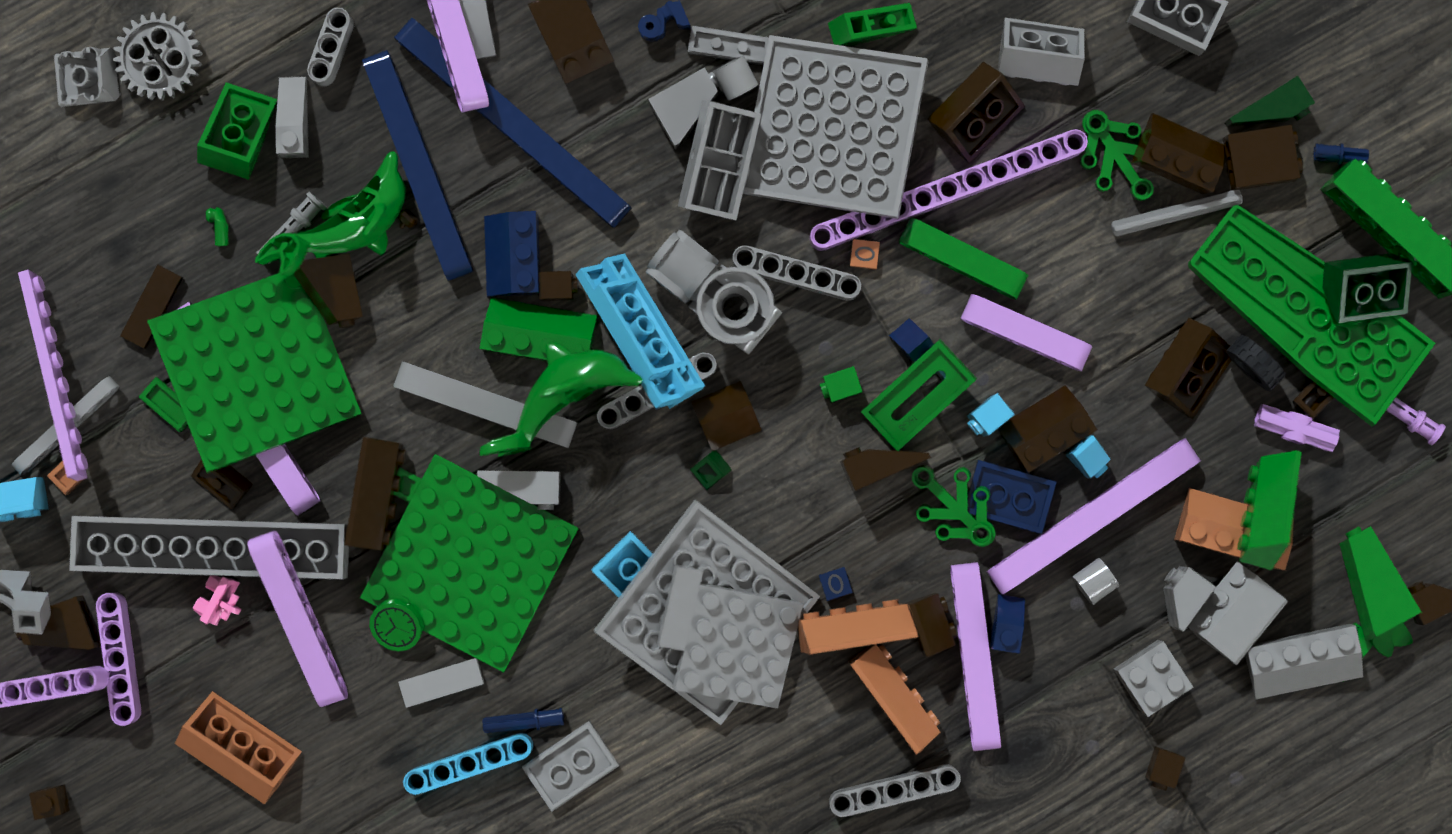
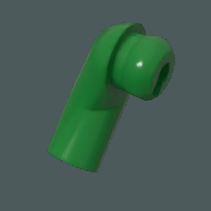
M218 207L216 209L208 208L206 220L209 223L215 222V245L227 246L228 223L224 211Z

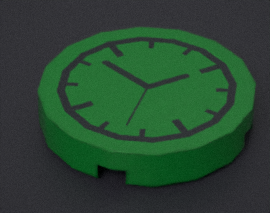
M398 599L385 600L375 608L370 617L369 627L373 637L380 645L389 650L399 652L409 650L417 644L422 636L424 623L421 614L414 606L409 603H402Z

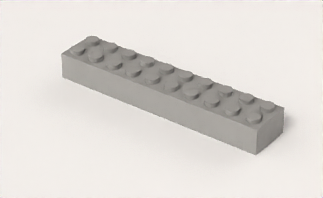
M72 516L69 571L260 577L249 552L248 540L277 531L298 578L346 579L348 578L349 546L344 544L348 524Z

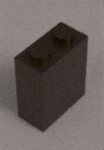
M1292 125L1228 134L1223 138L1231 191L1294 182L1301 178L1300 174L1303 173L1301 158H1297L1296 147L1299 144L1296 131H1293Z

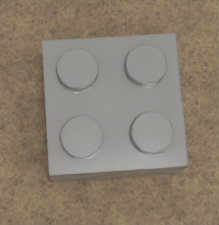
M1156 640L1113 669L1142 715L1147 717L1193 688L1164 641Z

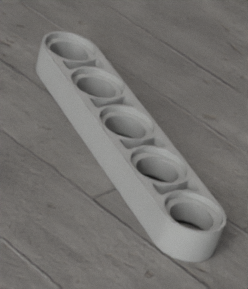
M110 376L99 382L73 406L76 413L75 418H73L75 428L79 427L119 389V385ZM53 424L14 460L12 466L21 476L32 470L59 445L55 425Z

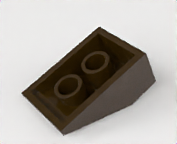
M535 0L528 4L565 84L614 61L586 0Z
M860 447L844 453L845 459L840 461V464L852 491H856L931 457L929 453L869 449L861 452Z

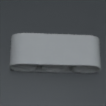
M333 8L326 15L308 64V75L319 86H329L335 80L353 31V19L343 8ZM346 17V23L343 27H334L336 18ZM331 41L336 42V50L332 53H326L324 50L326 44ZM322 66L327 67V75L324 78H316V70Z

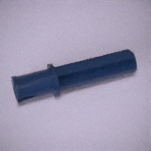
M562 708L545 711L535 709L534 712L484 717L482 726L484 733L529 728L540 730V727L563 726L564 714Z

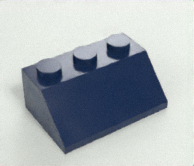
M505 212L484 216L487 297L539 295L538 272H540L537 212Z

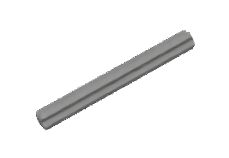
M1236 189L1115 220L1111 223V228L1114 236L1118 237L1227 209L1234 205H1241L1243 198L1240 190Z

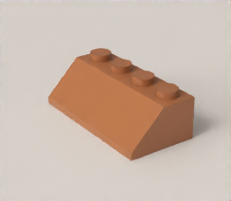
M1189 488L1174 540L1240 559L1241 551L1237 550L1241 534H1244L1241 520L1244 512L1247 511L1248 505ZM1294 518L1292 520L1289 546L1273 567L1274 569H1286L1293 544Z
M898 599L882 601L883 606L876 608L872 607V603L856 605V611L846 612V607L830 609V615L820 616L819 611L804 613V619L798 620L797 628L801 652L807 654L916 638L918 635L908 605L899 604Z
M871 644L848 662L917 754L940 733V730L937 728L940 721L931 710L926 713L920 705L924 702L923 698L915 688L910 691L904 682L908 678L899 666L895 669L888 661L892 656L882 644L878 647L876 644Z
M213 691L183 725L175 742L177 746L263 804H266L277 790L302 752Z

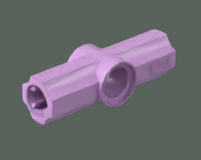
M1264 404L1260 405L1254 419L1255 427L1281 435V438L1302 445L1308 444L1324 451L1333 452L1340 437V430L1314 422L1311 417L1289 411L1288 413Z

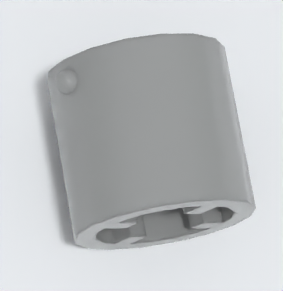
M744 55L713 71V78L717 79L728 101L758 85L747 63L748 58L744 57Z
M1097 558L1072 576L1077 587L1092 605L1119 587L1116 578L1100 558Z

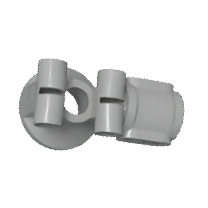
M678 230L677 233L674 232L653 256L645 272L686 304L687 301L691 300L692 302L688 307L698 315L703 328L713 338L724 343L735 344L749 355L782 314L774 306L772 292L768 284L760 275L746 268H726L724 265L717 268L719 261L683 231ZM739 297L746 303L747 313L742 319L731 320L724 315L723 305L729 298Z

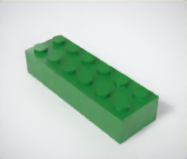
M1355 158L1341 166L1320 190L1389 254L1393 253L1412 261L1411 274L1438 299L1452 295L1451 241L1444 235L1435 233L1431 229L1432 224L1423 216L1418 217L1411 210L1412 206L1407 200L1395 196L1391 192L1392 187L1385 180H1378L1371 173L1372 169L1367 163L1362 160L1358 161Z

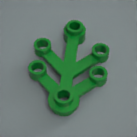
M1099 110L1088 112L1082 121L1083 130L1088 134V143L1085 154L1080 158V165L1086 170L1095 167L1097 164L1095 152L1098 139H1100L1105 150L1100 176L1095 181L1096 189L1105 192L1111 188V173L1115 161L1131 184L1130 192L1132 197L1138 201L1148 199L1154 191L1152 182L1146 178H1140L1124 155L1134 156L1138 145L1114 141L1109 133H1121L1127 139L1134 140L1141 134L1140 125L1134 122L1125 124L1109 121L1107 115ZM1092 120L1099 121L1100 127L1098 129L1091 126ZM1135 127L1137 129V135H1130L1128 133V128ZM1085 157H1091L1093 159V164L1091 166H1088L1084 163ZM1100 179H1106L1108 187H1101L1099 185ZM1137 186L1145 188L1146 192L1144 195L1137 193Z
M927 465L918 466L912 474L914 485L918 488H928L948 508H932L928 504H922L916 511L917 518L922 522H927L930 519L961 520L967 527L952 528L948 523H941L936 529V537L942 541H946L949 538L970 539L974 545L979 547L990 545L995 538L996 531L993 524L987 521V501L990 498L989 489L985 486H980L973 493V499L977 502L975 519L968 512V482L971 478L969 469L960 467L954 473L957 488L956 500L934 479L935 474L931 467ZM921 471L928 473L929 478L927 480L920 478L919 474ZM964 472L967 475V479L960 480L957 474ZM984 491L987 497L979 499L977 492ZM927 509L930 515L923 517L920 514V510ZM946 528L949 531V535H941L939 529ZM983 528L987 531V535L981 537L978 535L977 530Z

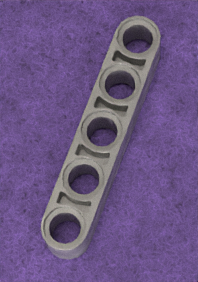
M740 246L733 253L734 267L752 270L765 279L848 301L855 299L861 290L860 280L849 273L750 246ZM742 252H747L752 256V262L747 266H742L737 262V256ZM768 259H773L777 262L778 269L773 273H768L764 270L763 263ZM798 266L802 268L804 277L800 280L792 279L789 275V270L792 267ZM818 274L828 275L830 284L826 287L818 286L815 282V277ZM844 281H852L855 284L856 291L853 294H845L842 291L841 284Z
M703 352L689 359L702 381L711 377L716 371V360L709 353ZM707 358L712 362V368L709 372L703 373L697 369V363L700 359ZM642 385L602 406L597 413V420L602 427L615 429L654 408V405ZM630 397L640 399L641 406L637 411L632 412L626 408V401ZM609 409L617 413L616 422L610 425L605 424L602 419L603 413Z
M949 764L925 768L836 790L830 795L829 805L836 816L846 817L955 790L961 781L960 774ZM945 771H952L954 773V780L950 784H942L940 781V776ZM919 777H924L928 780L926 789L922 791L914 789V781ZM891 784H899L902 787L901 794L897 797L889 796L887 794L888 787ZM866 790H872L875 792L874 801L868 804L861 801V794ZM840 796L849 799V805L844 810L834 807L835 800Z

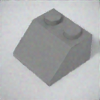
M1179 566L1177 569L1173 568L1167 574L1164 580L1167 584L1163 589L1169 626L1173 629L1184 631L1216 587L1191 568Z

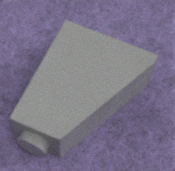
M705 67L648 99L652 110L675 150L683 144L697 125L702 101L713 102L718 96L717 87L720 85L717 79L713 78L714 73L708 74Z

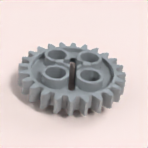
M152 12L150 20L141 15L140 24L131 20L133 26L131 30L123 27L126 37L117 36L122 46L113 48L116 52L120 53V56L113 58V61L121 64V66L115 69L118 74H124L120 79L121 82L124 84L130 82L128 89L132 92L138 88L137 95L143 97L147 92V97L150 100H153L157 94L158 98L164 101L165 93L175 98L174 90L176 89L185 93L183 84L186 83L192 86L193 83L189 77H198L199 74L193 69L194 67L202 66V63L195 59V57L203 55L200 50L194 49L200 45L197 39H192L195 32L192 29L186 31L188 25L184 21L178 25L179 19L176 16H173L169 21L166 13H162L160 19H158V16ZM161 32H166V40L161 44H157V35ZM145 37L149 39L153 48L160 53L161 59L172 72L171 76H168L164 67L155 60L156 56L143 40ZM138 48H144V56L140 59H134V52ZM176 54H181V63L172 66V57ZM159 69V78L155 81H150L149 75L151 71Z

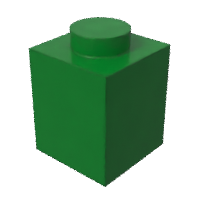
M854 366L823 376V383L819 384L824 399L829 398L830 403L863 392Z

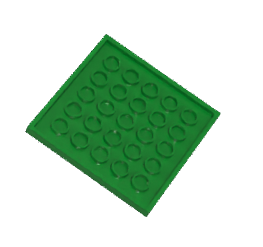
M278 273L147 321L207 473L362 414L324 318L294 274L286 277Z
M435 454L394 531L389 546L387 545L360 598L376 607L385 600L398 599L402 603L411 604L421 614L424 632L505 672L579 528L545 510H538V506L526 502Z

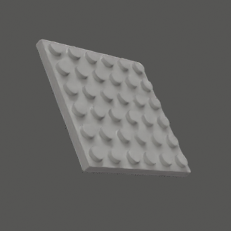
M769 35L754 111L761 114V119L743 194L899 219L929 62L928 58Z
M694 500L594 631L674 690L673 684L681 650L660 647L657 645V640L675 565L701 569L703 571L701 583L799 601L803 604L800 619H803V614L809 612L820 596L698 501ZM674 690L720 725L738 704V701Z

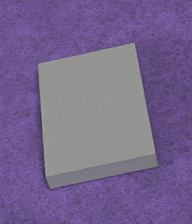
M589 720L524 764L522 769L551 812H553L619 767V763Z

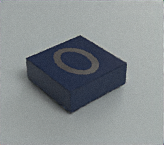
M845 567L819 575L827 601L853 593Z

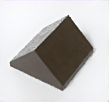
M741 381L691 402L712 451L762 431Z

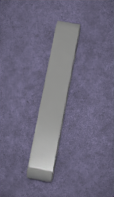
M403 361L393 385L395 388L517 430L524 407L523 403ZM554 415L542 426L535 437L569 448L577 422Z

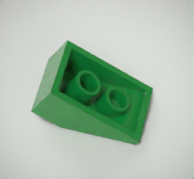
M226 82L198 142L197 163L249 180L260 155L277 99Z

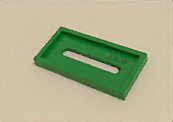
M939 339L864 408L861 413L896 451H899L974 383L977 378L947 345ZM940 370L945 373V379L903 418L895 420L892 417L893 411L932 375Z

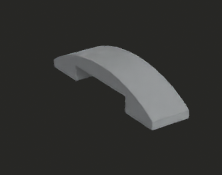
M459 0L476 58L483 59L496 56L486 0Z

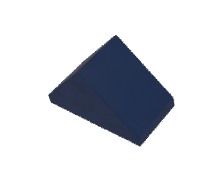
M910 318L889 335L912 364L934 345L930 337Z

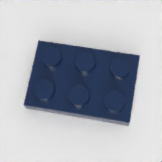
M977 460L968 491V512L976 515L977 502L973 499V493L976 488L985 486L990 491V498L987 501V519L1042 534L1056 482ZM984 491L977 492L979 499L987 497Z

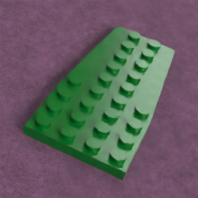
M1239 205L1232 206L1188 262V267L1297 368L1371 427L1376 425L1436 344L1400 315L1343 323L1336 322L1322 288L1324 261Z

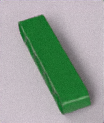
M915 218L909 219L898 241L901 245L1014 300L1018 299L1029 276L1022 270Z

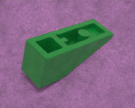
M910 3L844 13L828 23L833 44L847 47L917 29Z

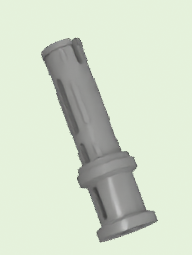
M308 191L306 194L307 198L297 208H292L291 217L269 240L282 233H298L303 227H309L311 225L310 221L327 207L314 194Z

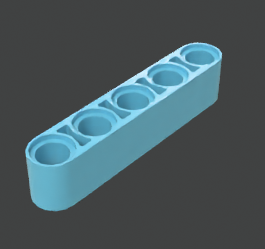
M517 733L416 767L405 775L403 780L404 788L410 794H421L522 760L533 750V740L525 733ZM521 739L526 742L527 751L525 753H517L514 750L513 743L515 740ZM490 748L500 750L502 756L500 761L493 762L488 758L487 753ZM464 757L474 759L476 763L474 770L469 771L462 766V759ZM439 765H444L449 769V778L441 779L438 777L436 769ZM413 774L422 776L424 779L422 787L417 788L411 784L410 779Z

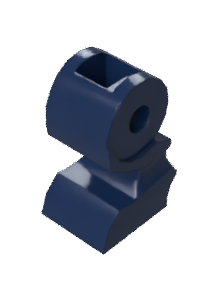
M680 0L674 2L667 1L664 6L657 9V16L648 14L640 19L638 29L643 39L653 42L664 38L666 22L669 19L676 20L677 26L680 29H691Z

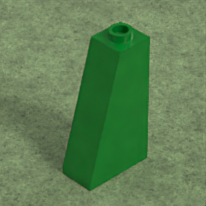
M1359 526L1346 533L1345 535L1348 539L1339 545L1366 641H1369L1421 613V610L1372 527L1370 526L1362 531Z

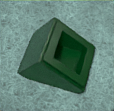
M717 450L709 453L690 469L706 490L732 470Z

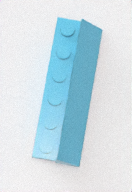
M625 254L607 257L601 264L580 268L575 274L633 372L643 378L641 385L656 409L668 406L670 409L705 387Z

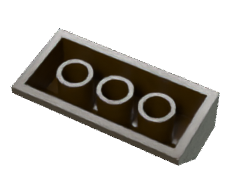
M363 437L344 545L375 550H385V545L389 546L392 537V530L388 529L390 518L394 519L397 503L393 502V492H399L401 476H397L399 465L403 466L406 450L402 449V443Z

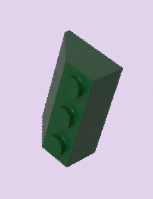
M1391 253L1324 262L1322 288L1335 321L1343 323L1407 314L1412 261Z

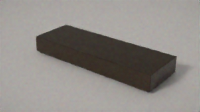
M157 264L120 336L146 349L153 336L147 321L165 314L183 277Z

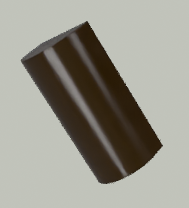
M1311 381L1292 403L1303 415L1314 419L1334 397L1314 381Z

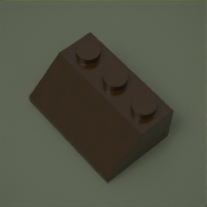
M982 62L927 120L939 136L965 161L971 163L1025 105L1004 75L985 62Z
M1151 113L1131 163L1200 194L1212 193L1224 167V144Z
M1188 318L1183 327L1180 328L1170 347L1165 351L1155 370L1150 374L1145 386L1158 398L1187 417L1194 419L1232 360L1226 353L1230 345L1212 328Z
M1066 385L1010 418L997 428L1024 473L1032 471L1098 430L1085 408Z

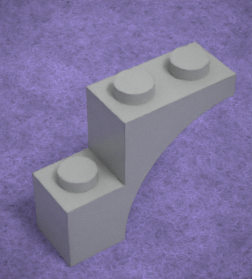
M0 570V602L12 610L14 632L42 634L51 616L49 593L32 591L31 574L28 571Z

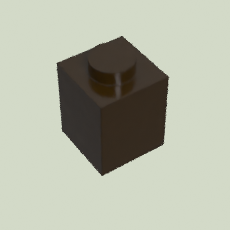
M571 271L538 272L539 299L541 301L574 300L573 294L578 293V278L573 277Z
M1155 746L1145 778L1151 780V786L1166 791L1169 786L1176 789L1186 757Z
M65 784L29 793L34 820L57 816L70 811Z

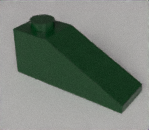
M1296 76L1224 123L1227 127L1285 122L1293 117L1298 121L1310 113L1309 107L1315 101L1299 76Z

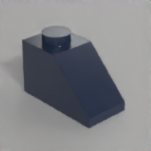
M998 594L989 648L1020 654L1024 630V598Z

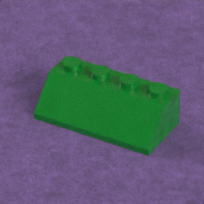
M491 298L484 320L479 349L546 362V345L548 343L561 344L571 353L592 350L597 315Z
M1296 450L1261 456L1256 466L1252 465L1250 467L1248 481H1251V486L1247 489L1244 503L1248 504L1241 520L1244 534H1241L1237 550L1241 551L1240 562L1272 570L1289 546L1302 452Z

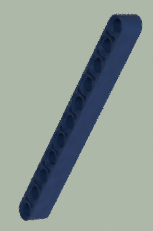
M411 17L394 39L454 90L439 40ZM483 79L489 106L476 110L615 229L632 209L631 206Z

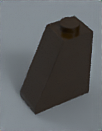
M350 253L303 260L295 271L294 276L328 325L338 324L339 328L355 325L354 321L363 317Z
M76 596L51 605V616L42 634L15 632L17 638L23 641L24 645L94 649L101 646L84 596Z

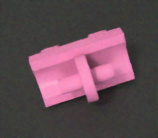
M210 575L205 587L214 592L210 601L204 597H199L193 606V610L201 616L200 621L205 624L218 625L221 618L227 621L231 612L239 615L241 609L236 606V603L240 596L234 593L240 582L232 578Z

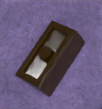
M202 459L191 474L193 479L231 510L236 507L253 485L231 465L207 473Z

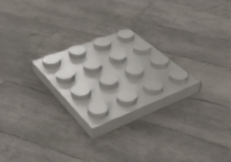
M701 583L685 651L681 650L673 689L778 708L803 604L799 601Z

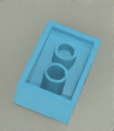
M630 531L591 570L619 598L651 557L652 553Z

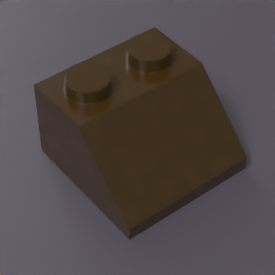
M933 593L905 603L908 605L917 630V640L924 656L929 657L955 646L954 639L958 638L953 622L948 623L945 616L949 609L944 596L939 598L938 593Z

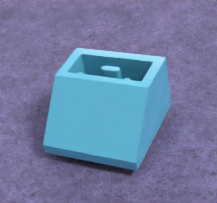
M44 477L0 483V522L14 520V515H16V518L41 516V510L49 509Z

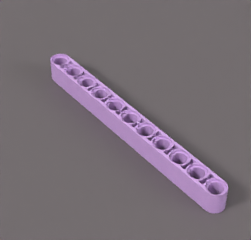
M1070 130L906 191L902 199L905 212L899 216V219L879 216V223L870 225L865 220L866 214L850 212L823 222L812 229L809 238L810 243L816 250H827L1080 155L1087 147V136L1081 130ZM1069 137H1075L1079 140V149L1074 150L1068 146L1067 140ZM1046 146L1053 148L1055 158H1045L1042 154V148ZM1026 156L1030 161V167L1026 169L1019 167L1017 157ZM994 165H1000L1004 168L1005 176L1003 178H997L992 174L991 169ZM971 174L976 175L980 179V185L978 187H970L966 182V177ZM944 184L952 185L955 189V194L951 197L943 195L941 186ZM919 193L928 195L930 199L929 205L920 206L916 202V195ZM844 221H849L854 225L855 230L852 234H844L840 230V224ZM821 230L827 232L830 238L829 241L825 244L816 242L814 237L816 232Z

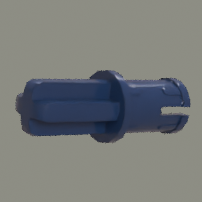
M1316 143L1313 152V161L1337 162L1338 165H1341L1342 162H1350L1355 158L1365 163H1368L1369 150L1344 147L1342 143L1339 146Z

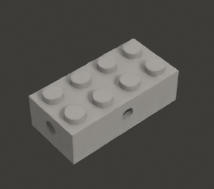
M702 101L678 207L737 220L761 119L760 113L712 101Z

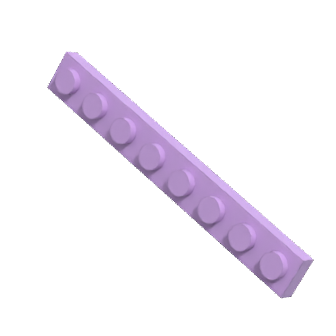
M30 270L18 272L66 475L68 478L76 481L86 479L88 462L80 449L82 438L79 430L75 428L73 420L76 413L67 395L69 384L66 378L63 377L61 370L63 359L55 345L57 334L50 325L49 316H51V310L43 296L45 285L42 278Z

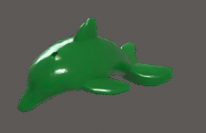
M394 151L387 153L373 178L358 194L347 196L328 207L321 214V219H328L326 222L305 232L276 235L259 251L255 262L265 265L281 258L279 273L289 277L299 268L307 252L344 253L367 246L373 252L383 255L388 244L386 231L399 215L405 201V184L398 172L397 153Z
M548 343L546 345L548 366L538 378L527 397L516 433L493 439L481 446L480 456L498 454V458L527 451L531 449V442L542 426L568 404L585 399L594 390L603 387L639 386L643 378L639 374L628 370L624 362L615 354L604 350H586L571 353L561 344Z

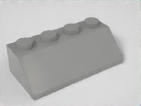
M1353 624L1255 643L1245 654L1255 699L1363 677L1362 651L1357 629Z

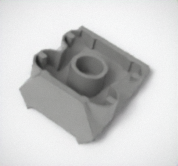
M86 47L82 51H65L54 55L58 105L60 107L110 102L118 99L121 93L118 90L117 72L115 71L116 62L113 61V58L117 56L111 48Z

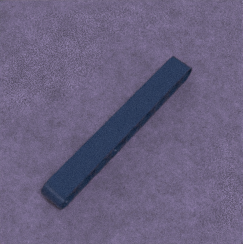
M388 50L362 59L447 280L451 281L473 272L471 262Z

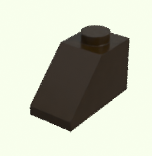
M1423 581L1408 587L1421 610V613L1413 617L1416 624L1426 625L1452 612V590L1435 584H1424Z

